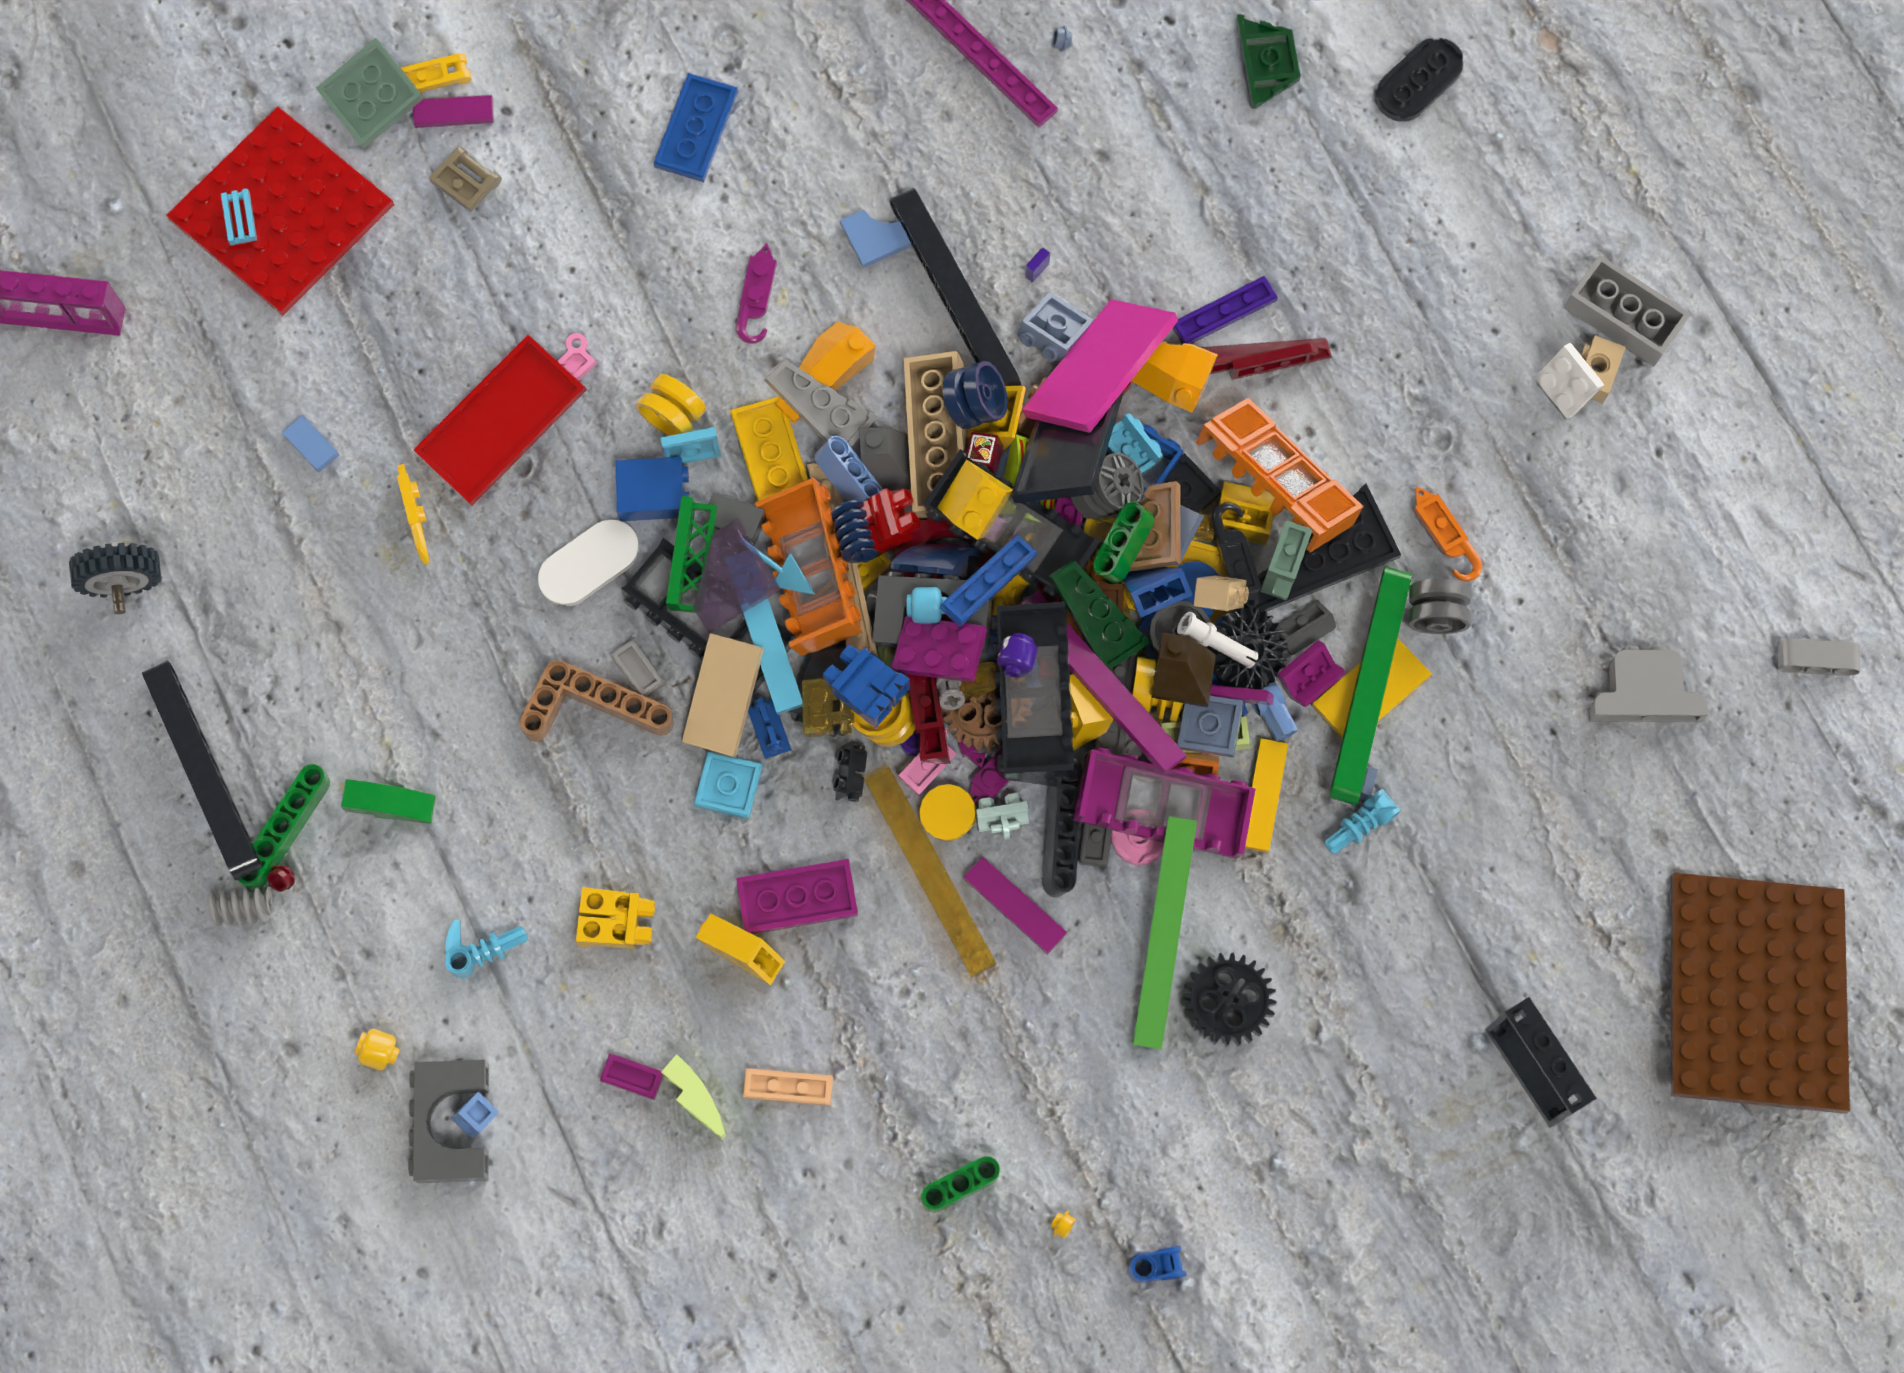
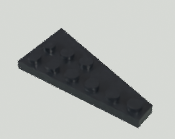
M1367 483L1353 495L1363 505L1353 526L1314 551L1309 552L1307 547L1314 536L1311 533L1287 600L1259 591L1255 608H1259V612H1268L1401 557L1398 546ZM1269 567L1258 575L1261 587Z

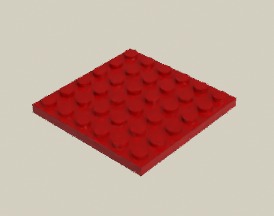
M277 106L166 217L278 313L284 316L394 206V203L380 189ZM248 188L257 241L230 245L221 193L229 195L232 194V191L237 190L239 193L242 192V189ZM244 199L239 202L244 233L247 236L249 235ZM232 201L230 202V209L233 221L234 234L236 238L239 236L235 217L234 204Z

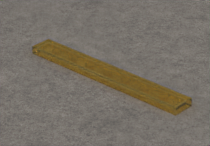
M890 767L864 779L868 790L970 977L973 978L995 966L997 963Z

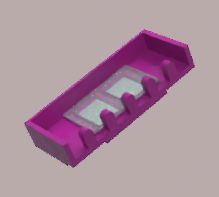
M1095 748V750H1091L1085 755L1073 821L1164 843L1168 816L1195 820L1197 825L1193 850L1237 859L1244 855L1255 788L1247 787L1248 784L1243 781L1232 780L1231 783L1221 781V777L1214 774L1196 775L1193 774V770L1184 767H1178L1176 770L1171 769L1163 775L1152 761L1146 763L1139 761V757L1123 754L1121 757L1113 755L1109 749Z

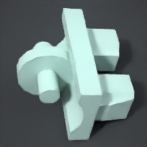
M1019 793L1005 796V805L995 806L994 799L990 797L979 800V809L976 810L979 832L991 830L992 834L1002 832L1003 838L1006 840L1010 839V830L1020 829L1019 825L1029 824L1027 801L1023 802Z

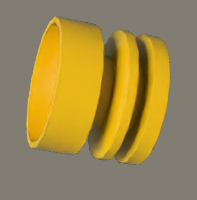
M1137 657L1132 695L1148 713H1150L1152 706H1157L1158 720H1163L1165 708H1170L1169 721L1177 722L1184 703L1151 698L1157 666L1156 659Z

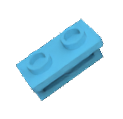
M1128 413L1119 423L1114 425L1107 448L1109 454L1116 452L1126 454L1134 460L1141 474H1144L1159 462L1163 456L1160 446L1155 440L1148 437L1142 423L1137 418H1133Z

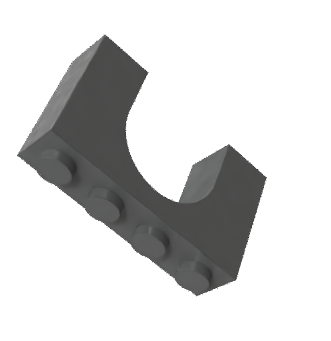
M887 572V576L879 575L873 643L877 647L897 648L905 616H907V594H912L914 588L938 587L941 590L942 596L948 598L967 580H959V577L954 575H943L942 579H933L931 575L917 573L915 577H904V574L900 572ZM993 598L965 622V624L982 625L987 629L982 649L984 654H988Z
M486 1060L414 1062V1070H411L409 1075L410 1087L414 1088V1099L409 1102L410 1117H414V1129L409 1130V1145L413 1147V1158H409L408 1162L409 1176H413V1181L417 1183L489 1181V1151L487 1149H450L442 1147L435 1141L430 1125L435 1108L445 1098L456 1094L489 1093V1063Z

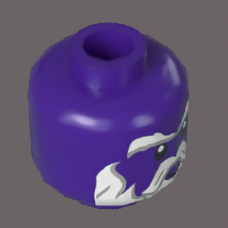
M1014 633L1002 641L997 663L1004 669V674L1013 678H1019L1020 675L1028 674L1033 670L1038 648L1031 637L1021 633Z

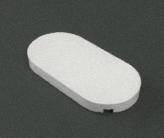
M604 520L595 524L544 561L538 574L539 587L544 597L556 605L574 606L583 602L624 573L635 563L638 556L639 542L634 530L622 521Z

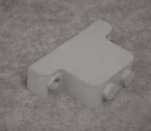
M1635 646L1623 647L1608 666L1610 692L1597 693V698L1589 707V722H1702L1708 716L1706 699L1700 694L1684 690L1682 659L1680 655L1673 650H1666V647L1662 646L1652 647L1649 650H1638V647Z

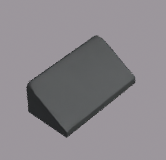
M1317 600L1279 623L1278 630H1284V633H1280L1281 639L1287 640V643L1283 646L1288 647L1287 652L1290 655H1294L1336 628L1333 614Z

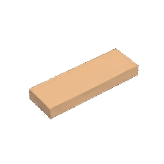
M746 1068L743 1098L830 1106L833 1076Z

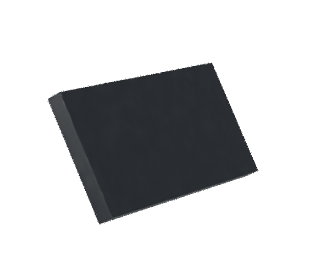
M1124 390L1090 433L1035 420L1011 494L1014 504L1094 494Z

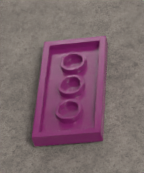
M849 859L736 878L744 930L751 934L858 917Z

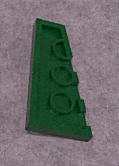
M1070 561L1049 575L1051 582L1062 601L1065 602L1068 612L1088 647L1109 670L1151 643L1148 637L1136 628V625L1116 607L1117 605L1099 589V586L1075 561Z

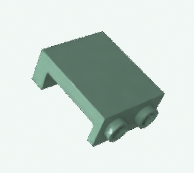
M1287 520L1285 521L1260 592L1287 600L1313 529Z

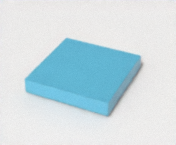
M715 427L661 438L665 458L682 457L683 464L721 456Z
M708 752L694 807L749 819L763 764Z

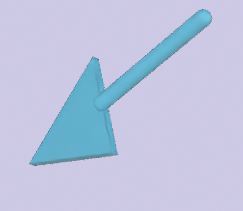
M740 538L738 540L741 545L779 572L772 584L773 587L815 594L791 553L784 565L780 567L744 539Z

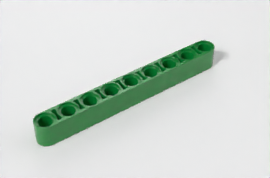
M1384 567L1330 788V799L1353 805L1358 804L1412 573Z

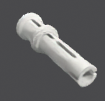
M1187 612L1179 622L1177 628L1179 635H1187L1204 647L1210 646L1245 665L1247 668L1253 667L1255 662L1246 658V656L1255 660L1258 659L1256 651L1219 633L1214 624L1202 622L1192 612Z

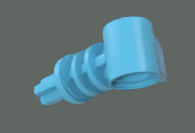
M1381 789L1363 804L1364 807L1358 810V814L1353 813L1350 816L1351 820L1348 818L1343 819L1340 822L1341 829L1325 840L1324 844L1332 854L1338 853L1351 842L1359 844L1363 841L1362 834L1367 836L1371 833L1370 829L1375 830L1378 824L1381 827L1398 815L1401 810L1387 793Z
M454 920L447 933L445 965L455 977L467 978L474 972L475 965L479 964L481 967H484V961L489 960L492 963L494 962L493 957L497 955L501 960L506 958L504 952L527 942L528 936L524 928L519 926L499 936L492 932L489 934L490 940L485 942L482 938L478 946H475L474 943L463 946L461 944V921ZM459 957H466V966L459 970L454 969L455 960Z

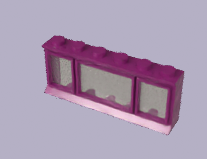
M0 270L1 324L120 336L126 308L108 281Z

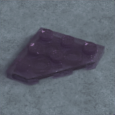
M738 519L713 534L693 608L708 633L781 591Z

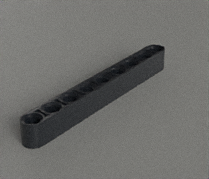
M909 189L890 198L889 202L894 215L900 221L911 242L912 248L975 363L988 361L997 368L1005 386H1021L1020 378L916 189Z
M167 660L142 672L145 683L232 877L237 881L261 869L262 864L171 663Z

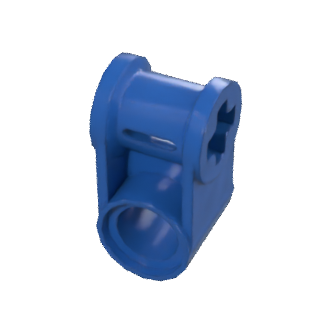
M1181 1246L1160 1249L1136 1256L1129 1262L1127 1267L1129 1278L1133 1282L1143 1284L1186 1277L1187 1274L1182 1269L1179 1254L1182 1251ZM1143 1261L1149 1266L1148 1276L1141 1277L1136 1273V1262Z

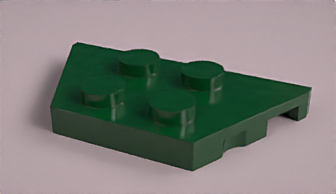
M1237 14L1236 24L1251 107L1256 109L1300 81L1301 74L1292 29L1282 26L1276 27L1260 20V23L1245 19L1243 14Z

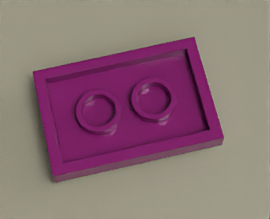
M905 616L891 669L902 674L974 683L987 629L982 625L965 623L959 627L955 622L948 621L920 624L913 622L912 617Z

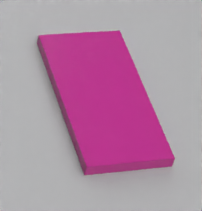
M1111 299L1023 407L1022 410L1025 417L1090 433L1178 322L1176 313Z

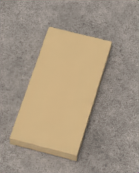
M710 633L682 742L736 757L764 652L763 647Z

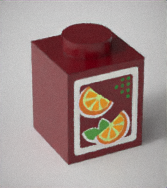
M972 432L966 456L977 464H984L991 473L997 476L1004 445L998 435Z

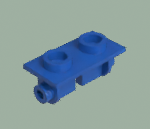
M765 698L755 700V705L749 707L748 713L764 758L768 759L791 751L780 716L776 713L772 699L768 701Z

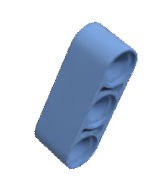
M832 436L815 453L816 463L845 501L858 500L864 502L871 496L880 494L879 492L882 491L880 484L849 444L840 436Z

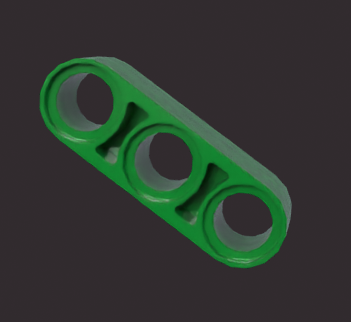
M1129 502L1124 505L1095 557L1093 563L1095 572L1111 583H1119L1127 576L1154 525L1153 514L1138 502ZM1140 514L1139 519H1138L1137 521H1135V518L1137 517V515ZM1127 539L1126 543L1121 547L1122 542ZM1113 564L1112 569L1108 571L1109 566Z
M981 1157L932 1182L922 1191V1206L931 1213L941 1212L993 1185L999 1178V1163L992 1157ZM983 1164L992 1165L995 1170L994 1176L988 1179L981 1177L978 1172L979 1167ZM958 1177L965 1178L969 1183L968 1189L964 1192H957L952 1187V1182ZM930 1191L941 1193L943 1200L939 1205L932 1206L926 1201V1196Z

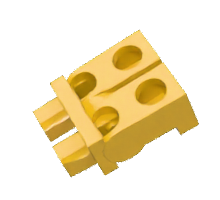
M582 887L580 916L578 918L576 935L578 947L600 946L635 950L636 945H651L653 929L651 927L638 926L639 917L654 918L655 901L640 898L639 893Z

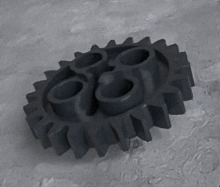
M1231 952L1228 960H1225L1223 954L1219 953L1217 962L1209 956L1207 958L1208 966L1206 967L1199 963L1197 968L1200 974L1191 971L1189 976L1194 982H1186L1184 985L1185 988L1191 991L1182 995L1183 999L1190 1001V1003L1184 1005L1183 1010L1192 1011L1187 1021L1196 1020L1197 1024L1193 1030H1205L1203 1039H1206L1210 1034L1214 1036V1045L1217 1044L1220 1038L1224 1040L1225 1047H1228L1231 1039H1234L1237 1047L1240 1046L1242 1037L1250 1043L1252 1041V1032L1258 1037L1261 1036L1262 1031L1259 1025L1268 1028L1270 1025L1265 1017L1271 1018L1275 1015L1272 1010L1268 1009V1007L1277 1004L1276 1000L1269 998V996L1275 994L1276 989L1267 988L1272 978L1263 979L1261 977L1265 968L1256 971L1254 969L1256 960H1253L1249 965L1245 964L1246 955H1243L1239 961H1236L1234 952ZM1222 973L1228 974L1232 978L1233 984L1230 986L1221 985L1218 981V975ZM1239 979H1244L1245 982L1237 992L1233 1002L1229 1004L1220 1020L1216 1021L1214 1017L1225 1002V997L1230 995ZM1244 990H1252L1256 994L1257 1000L1255 1002L1245 1001L1242 997V992ZM1205 997L1213 998L1217 1003V1008L1213 1010L1206 1009L1202 1004V999ZM1229 1013L1237 1014L1241 1019V1024L1238 1026L1230 1025L1226 1020V1015Z

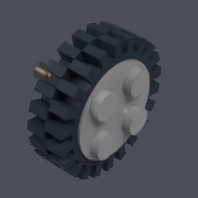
M105 543L102 545V548L98 545L93 546V550L86 548L82 550L83 553L77 552L69 561L72 589L75 592H80L82 595L89 594L90 597L100 594V598H106L108 595H112L114 614L117 615L126 613L124 595H131V592L139 594L143 592L142 589L148 591L152 589V586L156 587L158 582H161L158 552L154 551L152 547L147 548L146 545L137 547L135 543H130L128 546H125V543Z

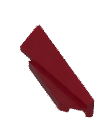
M1326 338L1200 347L1218 355L1210 375L1229 371L1232 380L1332 358Z
M907 674L910 680V697L915 731L920 733V761L951 764L943 710L939 702L940 691L936 685L937 678Z

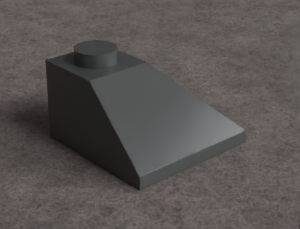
M890 428L859 429L861 461L880 484L882 490L888 489L891 491L903 488L910 490L908 434Z

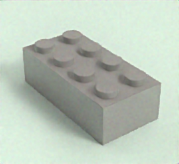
M1601 255L1598 256L1571 293L1564 306L1566 310L1618 344L1625 346L1626 349L1652 366L1657 364L1691 315V313Z

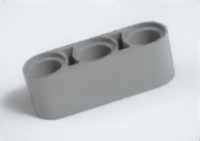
M1807 639L1778 641V670L1787 673L1838 676L1856 675L1860 673L1859 644L1854 642Z

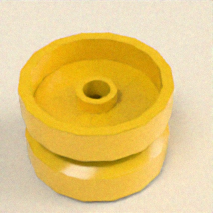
M659 373L649 385L651 393L645 392L635 404L640 415L667 436L691 432V422L699 421L707 410L702 399L694 391L677 379Z
M909 692L904 695L895 707L892 706V711L876 729L848 707V714L852 725L862 735L866 736L867 739L879 746L893 747L901 744L915 731Z

